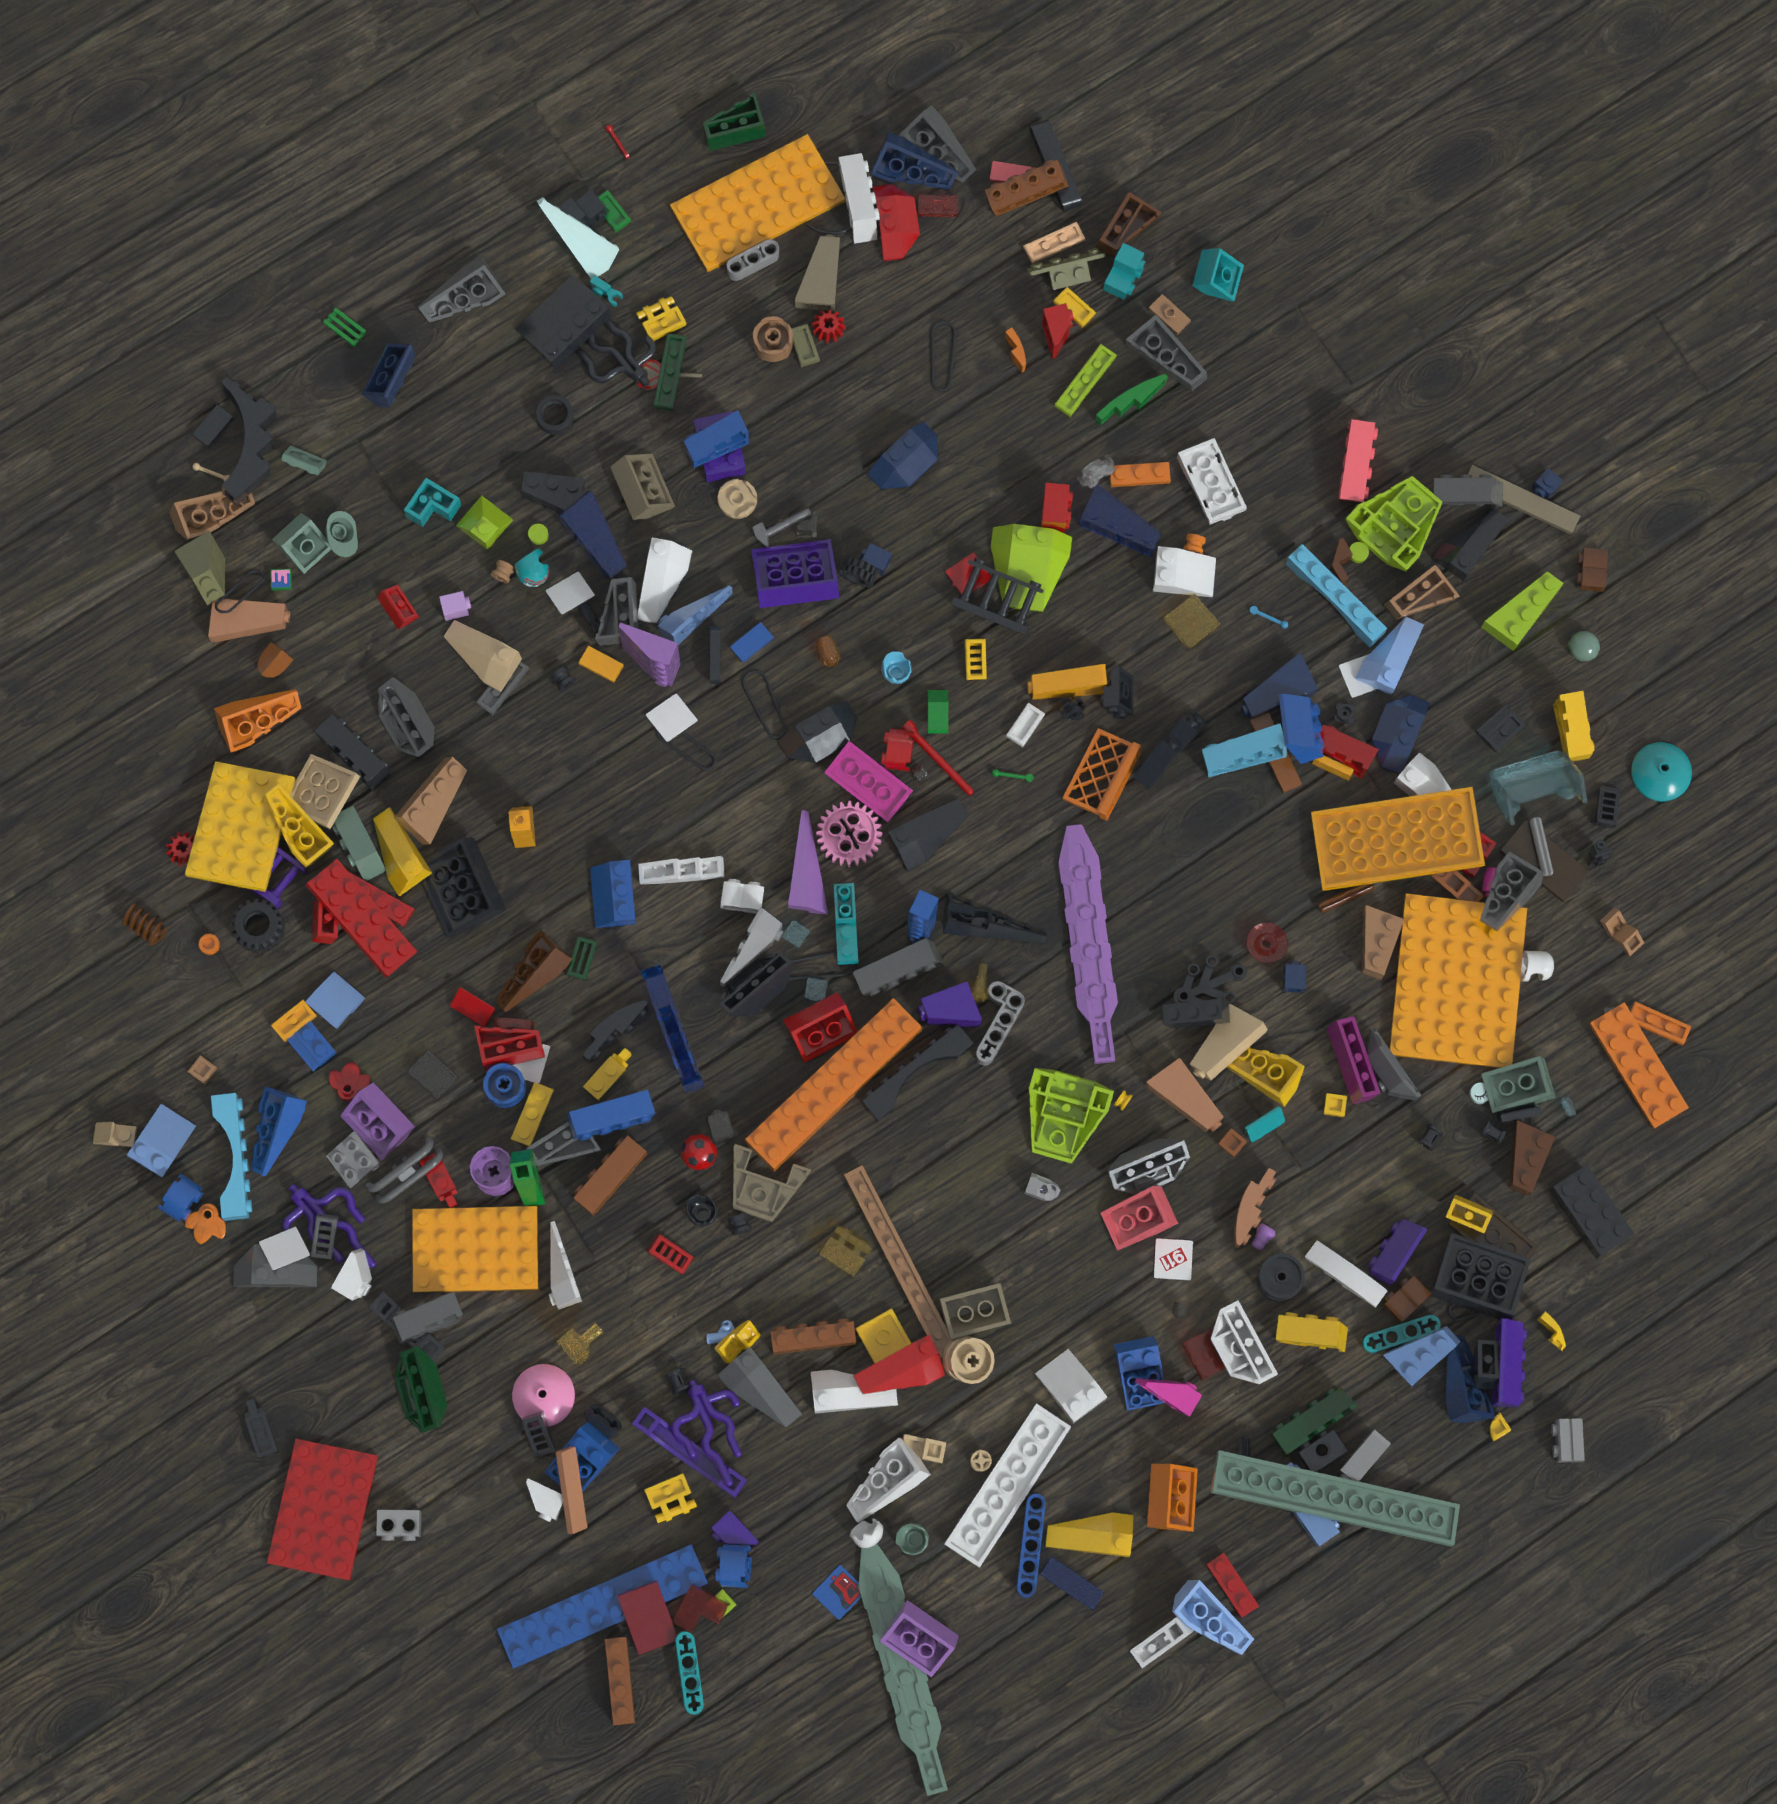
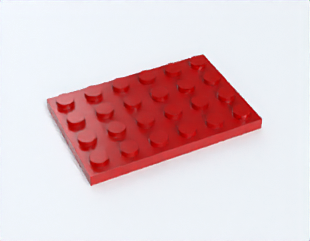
M296 1439L267 1563L350 1581L378 1456Z

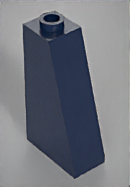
M1297 654L1243 699L1241 710L1245 717L1248 716L1249 720H1252L1268 712L1271 713L1280 709V694L1304 697L1316 694L1318 688L1302 654Z

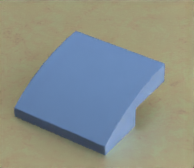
M333 972L307 999L306 1003L338 1029L350 1013L353 1014L365 997L336 972Z

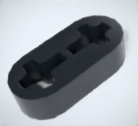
M591 1404L584 1414L585 1419L607 1437H616L622 1428L621 1422L598 1404Z

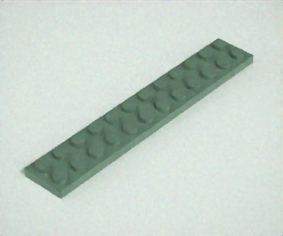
M1220 1450L1217 1451L1211 1493L1446 1546L1452 1547L1455 1544L1460 1504Z

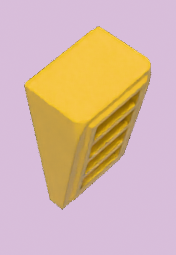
M965 639L966 680L987 679L986 639ZM980 645L981 649L970 650V646ZM981 653V657L970 658V654ZM981 661V665L970 666V662ZM982 669V673L970 674V670Z

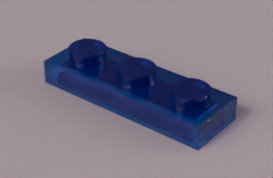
M1051 1557L1040 1574L1092 1611L1104 1594L1103 1591L1053 1557Z

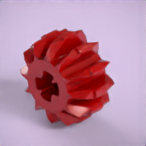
M829 309L828 314H825L822 310L820 311L821 316L815 315V322H812L813 334L819 335V341L825 338L828 344L829 339L836 342L837 337L842 338V331L845 330L844 318L839 317L838 311L832 314V310ZM828 324H831L832 328H830V326L829 328H825V325L828 326Z
M177 832L178 838L175 839L171 836L172 844H166V847L170 849L166 852L167 856L171 857L172 863L178 861L179 866H182L184 861L188 864L195 835L189 837L188 832H185L183 837L180 832ZM185 846L186 851L182 853L181 847Z

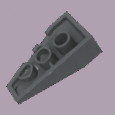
M932 105L924 110L898 135L956 169L958 174L955 179L962 183L976 171V168L950 127Z
M1508 852L1497 866L1480 921L1498 931L1542 885L1543 871L1513 853Z

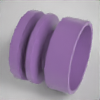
M495 1146L484 1147L471 1160V1176L479 1189L488 1195H503L515 1185L510 1168L511 1157L502 1148ZM498 1170L499 1175L492 1176L491 1172H496Z

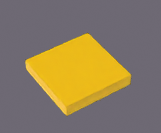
M892 1308L855 1328L874 1364L911 1344Z

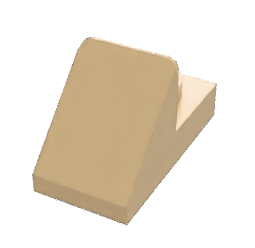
M114 1122L96 1123L93 1144L132 1148L136 1141L137 1127L117 1125Z

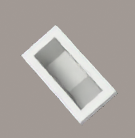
M527 1479L526 1483L535 1509L540 1513L539 1517L548 1522L551 1519L557 1520L563 1508L562 1494Z

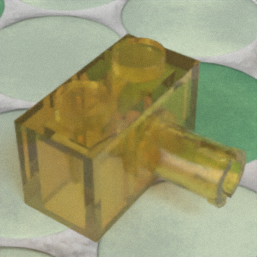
M596 1323L581 1335L577 1334L572 1328L556 1342L574 1364L578 1362L582 1364L590 1357L588 1355L591 1352L589 1344L599 1335L603 1334V1331Z

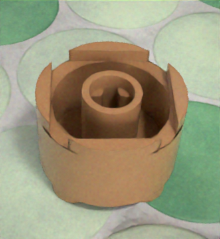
M775 316L766 317L754 328L753 345L758 357L768 362H778L789 356L793 347V333L790 325L783 321V319Z

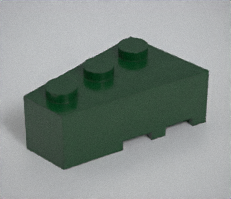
M755 92L750 94V97L744 101L736 102L734 107L725 112L723 110L703 122L704 135L709 151L766 137L765 124Z

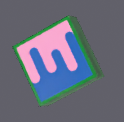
M272 569L271 590H292V570Z

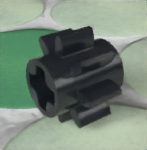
M1073 695L1062 700L1064 705L1061 706L1060 711L1064 718L1077 721L1084 716L1082 711L1085 710V704L1080 697Z

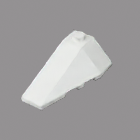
M658 538L651 539L638 609V620L657 624L672 595L676 592L681 580L688 572L692 550L672 541Z
M1421 753L1415 756L1394 782L1395 785L1409 796L1451 790L1436 765Z
M835 1370L811 1372L815 1414L898 1405L896 1389L862 1395L853 1378V1374Z
M898 1438L883 1450L879 1456L881 1458L875 1467H872L868 1472L869 1476L858 1487L846 1506L856 1522L862 1521L912 1490L931 1475L922 1460L901 1438Z

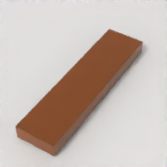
M1269 712L1250 720L1254 732L1274 726ZM1288 753L1285 758L1269 761L1283 793L1302 785Z

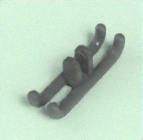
M426 1137L425 1145L409 1158L406 1156L402 1158V1164L399 1166L393 1165V1170L375 1184L371 1182L366 1183V1189L369 1192H377L398 1177L401 1183L385 1195L380 1193L375 1195V1200L380 1204L391 1201L440 1163L443 1158L442 1149H435V1156L416 1171L413 1165L426 1156L434 1145L433 1139Z

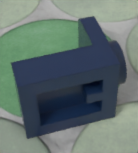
M1547 468L1540 478L1534 482L1532 488L1536 495L1548 500L1563 480Z

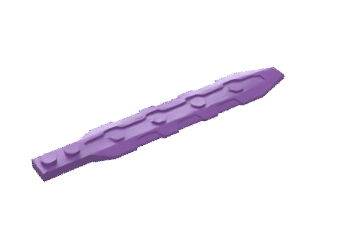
M1082 824L1066 827L1058 863L1061 884H1063L1065 917L1069 927L1070 956L1075 973L1077 1008L1090 1025L1094 1064L1115 1062L1110 1020L1118 1000L1110 959L1112 954L1106 930L1105 919L1107 916L1101 892L1100 880L1102 878L1099 857Z

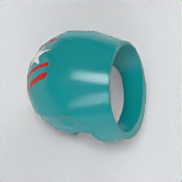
M540 548L531 552L514 565L519 581L528 587L540 586L547 580L549 575L548 564H541L539 562V556L543 553Z

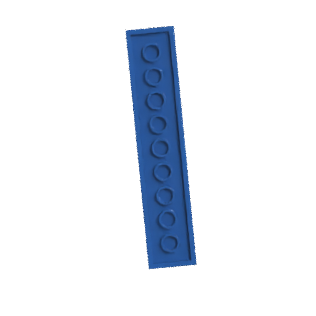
M692 1544L497 1629L513 1669L626 1620L617 1596L618 1594L657 1580L664 1601L668 1602L707 1585L708 1582Z

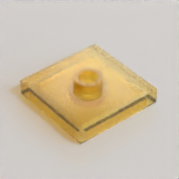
M1193 594L1163 619L1188 649L1220 626L1218 620L1196 594Z

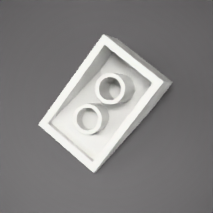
M1158 546L1153 592L1213 597L1216 558L1179 548Z
M1069 1349L1035 1373L1072 1424L1107 1398L1097 1382Z

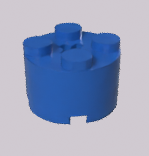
M500 1063L487 1071L483 1088L491 1103L499 1108H509L517 1105L523 1099L526 1093V1083L521 1071L517 1067ZM502 1082H505L506 1084H508V1085H507V1086H508L507 1089L501 1088V1087H502V1084H501Z
M183 1174L178 1176L181 1178L179 1183L174 1181L163 1197L162 1201L165 1204L158 1206L159 1210L178 1222L181 1219L186 1221L192 1212L189 1208L193 1202L198 1203L204 1194L201 1192L202 1187Z
M724 1544L723 1547H718L717 1559L720 1560V1568L716 1569V1581H719L721 1587L748 1588V1584L745 1581H750L752 1557H747V1551H751L749 1545Z

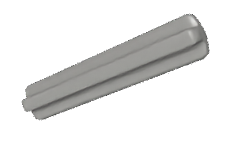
M1540 817L1532 818L1530 826L1540 869L1543 871V876H1550L1553 874V868L1542 820Z

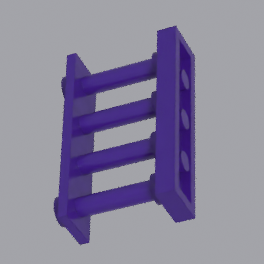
M277 848L271 873L282 859L291 864L292 867L274 889L270 891L266 889V892L250 889L260 898L274 904L277 909L282 906V902L279 899L281 892L297 872L300 871L304 875L308 873L305 866L297 858L293 859L280 848Z

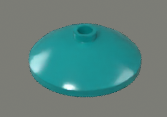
M1657 742L1645 746L1637 753L1632 762L1631 776L1635 787L1642 795L1654 801L1666 802L1678 798L1686 791L1691 782L1692 768L1688 757L1681 749L1669 743ZM1661 766H1666L1667 771H1662Z

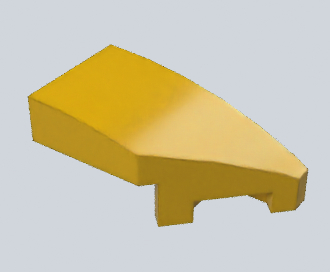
M1545 1311L1537 1321L1553 1333L1548 1340L1562 1351L1566 1344L1561 1328Z

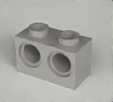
M377 1510L376 1535L382 1537L383 1541H394V1537H403V1541H415V1537H421V1511ZM386 1520H392L394 1523V1527L390 1531L383 1529V1523ZM413 1520L415 1523L414 1529L409 1532L405 1531V1522Z

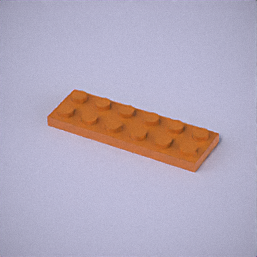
M1625 1002L1589 1023L1652 1129L1689 1108Z

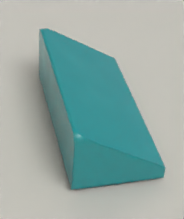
M1277 1106L1244 1128V1133L1251 1143L1285 1122L1281 1107Z

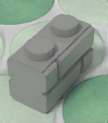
M1582 1419L1555 1420V1424L1551 1425V1434L1556 1440V1445L1552 1447L1553 1458H1556L1558 1463L1585 1461Z

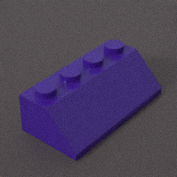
M1502 1318L1495 1323V1341H1499V1380L1496 1389L1492 1392V1406L1517 1408L1524 1401V1391L1521 1390V1382L1525 1380V1370H1522V1361H1525L1526 1349H1523V1341H1526L1527 1329L1523 1328V1322Z

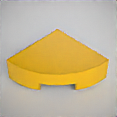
M1501 1413L1497 1414L1490 1424V1436L1493 1442L1511 1431Z

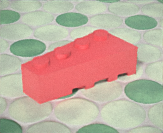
M1351 419L1347 426L1350 432L1347 434L1345 442L1347 452L1343 458L1344 472L1341 474L1338 500L1363 503L1364 499L1368 498L1369 487H1366L1367 479L1371 478L1372 468L1369 467L1370 459L1373 460L1375 448H1372V442L1377 439L1378 428H1375L1374 422Z

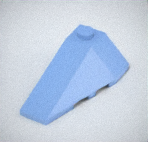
M1405 617L1363 660L1355 679L1392 696L1424 624Z
M1188 1580L1175 1595L1172 1612L1185 1626L1240 1655L1244 1653L1254 1640L1200 1580Z

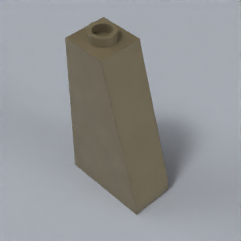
M831 234L820 236L795 298L796 309L823 311L831 309L835 311L840 237Z

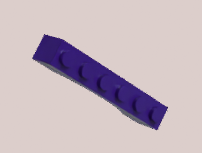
M646 1407L642 1409L632 1423L639 1431L733 1498L737 1497L747 1483L744 1477L725 1465L733 1481L732 1486H726L715 1462L705 1455L702 1448L692 1442L696 1451V1457L690 1458L683 1444L678 1442L672 1435L671 1426Z

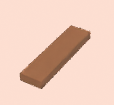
M570 1446L557 1451L556 1457L568 1534H574L586 1529L587 1521L576 1447Z

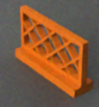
M1098 728L1063 796V800L1092 812L1107 821L1142 753L1141 745L1135 742H1128ZM1100 735L1108 738L1110 744L1099 748L1097 741ZM1119 745L1128 747L1124 754L1116 755L1114 747ZM1112 748L1115 757L1103 761L1100 752ZM1098 753L1101 762L1090 765L1088 762L1090 755ZM1116 761L1118 765L1117 770L1108 773L1105 764ZM1103 766L1106 775L1094 778L1091 769ZM1089 770L1092 779L1081 783L1079 779L1080 774ZM1107 778L1109 782L1108 788L1099 791L1096 782ZM1094 783L1097 792L1085 796L1083 787ZM1081 788L1083 797L1078 799L1069 797L1072 790ZM1099 796L1100 803L1097 809L1089 806L1087 799Z

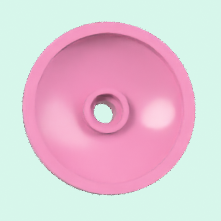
M539 1364L526 1369L517 1378L512 1391V1401L516 1412L521 1418L544 1411L549 1427L560 1423L568 1416L574 1405L575 1390L571 1379L563 1370L553 1365ZM542 1390L547 1393L544 1398L539 1397V1392ZM539 1421L531 1423L533 1426L540 1425Z

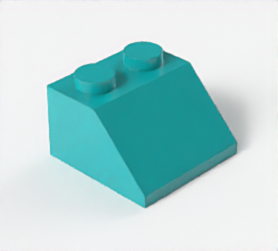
M1220 248L1202 250L1192 286L1206 295L1234 301L1244 265Z

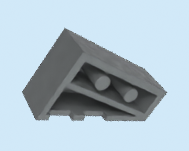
M451 1292L447 1295L436 1297L428 1303H420L414 1306L412 1310H401L395 1313V1317L392 1318L391 1322L399 1343L403 1344L456 1324L460 1321L463 1314L455 1293Z

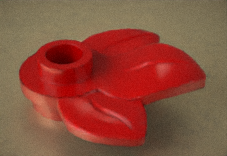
M350 1062L343 1067L341 1072L332 1070L329 1074V1082L331 1087L338 1091L341 1099L351 1101L360 1090L369 1085L370 1076L360 1075L358 1066L354 1062ZM346 1088H351L349 1092L344 1091Z

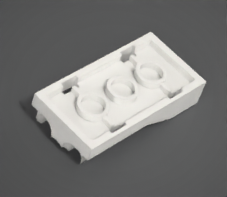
M1215 438L1178 452L1177 459L1197 496L1209 525L1221 520L1231 519L1232 516L1246 510L1247 507ZM1233 489L1237 494L1236 498L1234 497L1233 492L1231 491ZM1203 501L1206 502L1208 508L1205 507Z

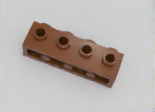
M1049 160L1043 166L1030 168L1019 176L1013 175L1003 183H994L985 192L992 211L996 216H999L1066 188L1069 184L1058 160Z
M839 1319L836 1324H828V1321L817 1322L816 1326L808 1327V1324L795 1325V1329H787V1326L776 1327L775 1331H771L773 1355L856 1345L854 1321L849 1322V1319Z

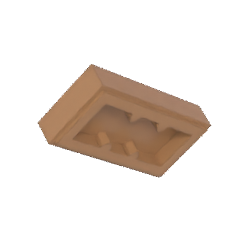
M1163 294L1148 309L1152 314L1157 315L1176 335L1191 322V319Z

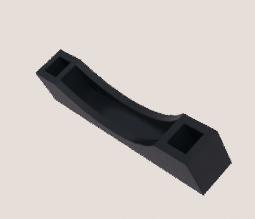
M959 1025L947 1028L943 1032L944 1036L942 1038L932 1040L927 1045V1050L923 1053L921 1051L917 1052L911 1057L912 1062L907 1066L902 1064L895 1070L897 1074L892 1078L887 1076L879 1083L880 1087L875 1091L871 1089L863 1096L862 1105L877 1123L894 1110L901 1088L916 1071L937 1061L957 1060L973 1047L974 1043Z

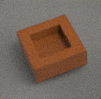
M1231 1128L1218 1143V1146L1234 1158L1247 1141Z

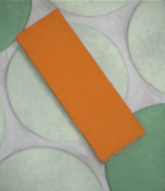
M1634 1002L1630 1010L1639 1027L1677 1044L1684 1045L1691 1029L1690 1025L1638 1002Z

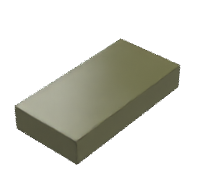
M808 324L792 328L793 345L800 366L804 367L820 362Z

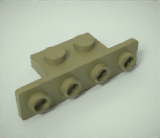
M1099 248L1088 250V253L1083 255L1074 253L1069 255L1067 259L1054 258L1047 264H1032L1031 268L1026 269L1030 276L1048 272L1051 287L1053 290L1091 281L1087 261L1103 258L1106 255Z

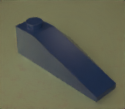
M888 132L880 147L871 174L888 182L900 181L912 185L917 183L925 184L928 187L950 189L958 171L910 141Z
M1455 1335L1461 1342L1448 1353L1446 1406L1449 1419L1458 1423L1493 1419L1495 1416L1488 1391L1484 1392L1483 1389L1474 1388V1358L1465 1337Z

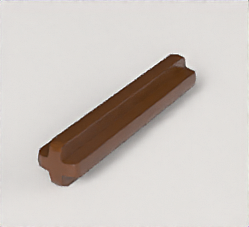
M1374 884L1358 885L1319 902L1318 909L1321 913L1334 909L1373 891L1375 888Z

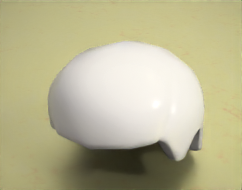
M872 1519V1524L866 1521L860 1522L852 1529L850 1537L861 1548H869L876 1545L882 1538L884 1529L879 1521Z

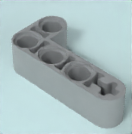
M999 981L993 982L989 986L988 998L1001 1008L976 1052L977 1062L984 1066L991 1064L1023 1009L1025 1002L1024 996L1020 992ZM999 988L1003 994L996 997L992 994V990ZM1012 998H1018L1021 1004L1014 1007L1009 1001ZM1006 1015L1010 1017L1011 1022L1003 1024L999 1018ZM998 1033L1001 1039L994 1042L990 1039V1035ZM989 1045L991 1047L988 1054L989 1057L983 1059L982 1053H985Z

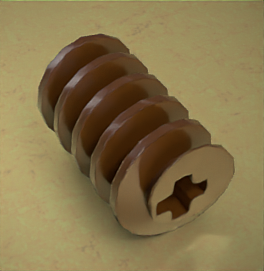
M135 902L125 913L123 925L125 927L129 926L130 931H135L137 936H142L144 941H148L153 946L165 936L168 926L162 929V921L155 924L157 919L155 916L149 920L150 912L142 915L144 908L141 907L136 910L137 903Z

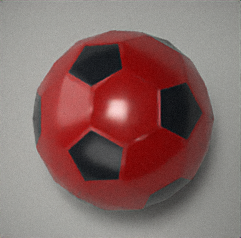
M704 1134L689 1136L681 1146V1158L684 1164L696 1171L705 1170L713 1165L717 1158V1147L714 1141Z

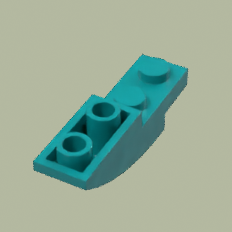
M854 883L834 884L838 965L858 964Z

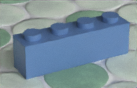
M1292 1462L1287 1465L1299 1468L1297 1464L1293 1465ZM1292 1511L1316 1547L1321 1546L1339 1533L1337 1528L1340 1526L1335 1520Z

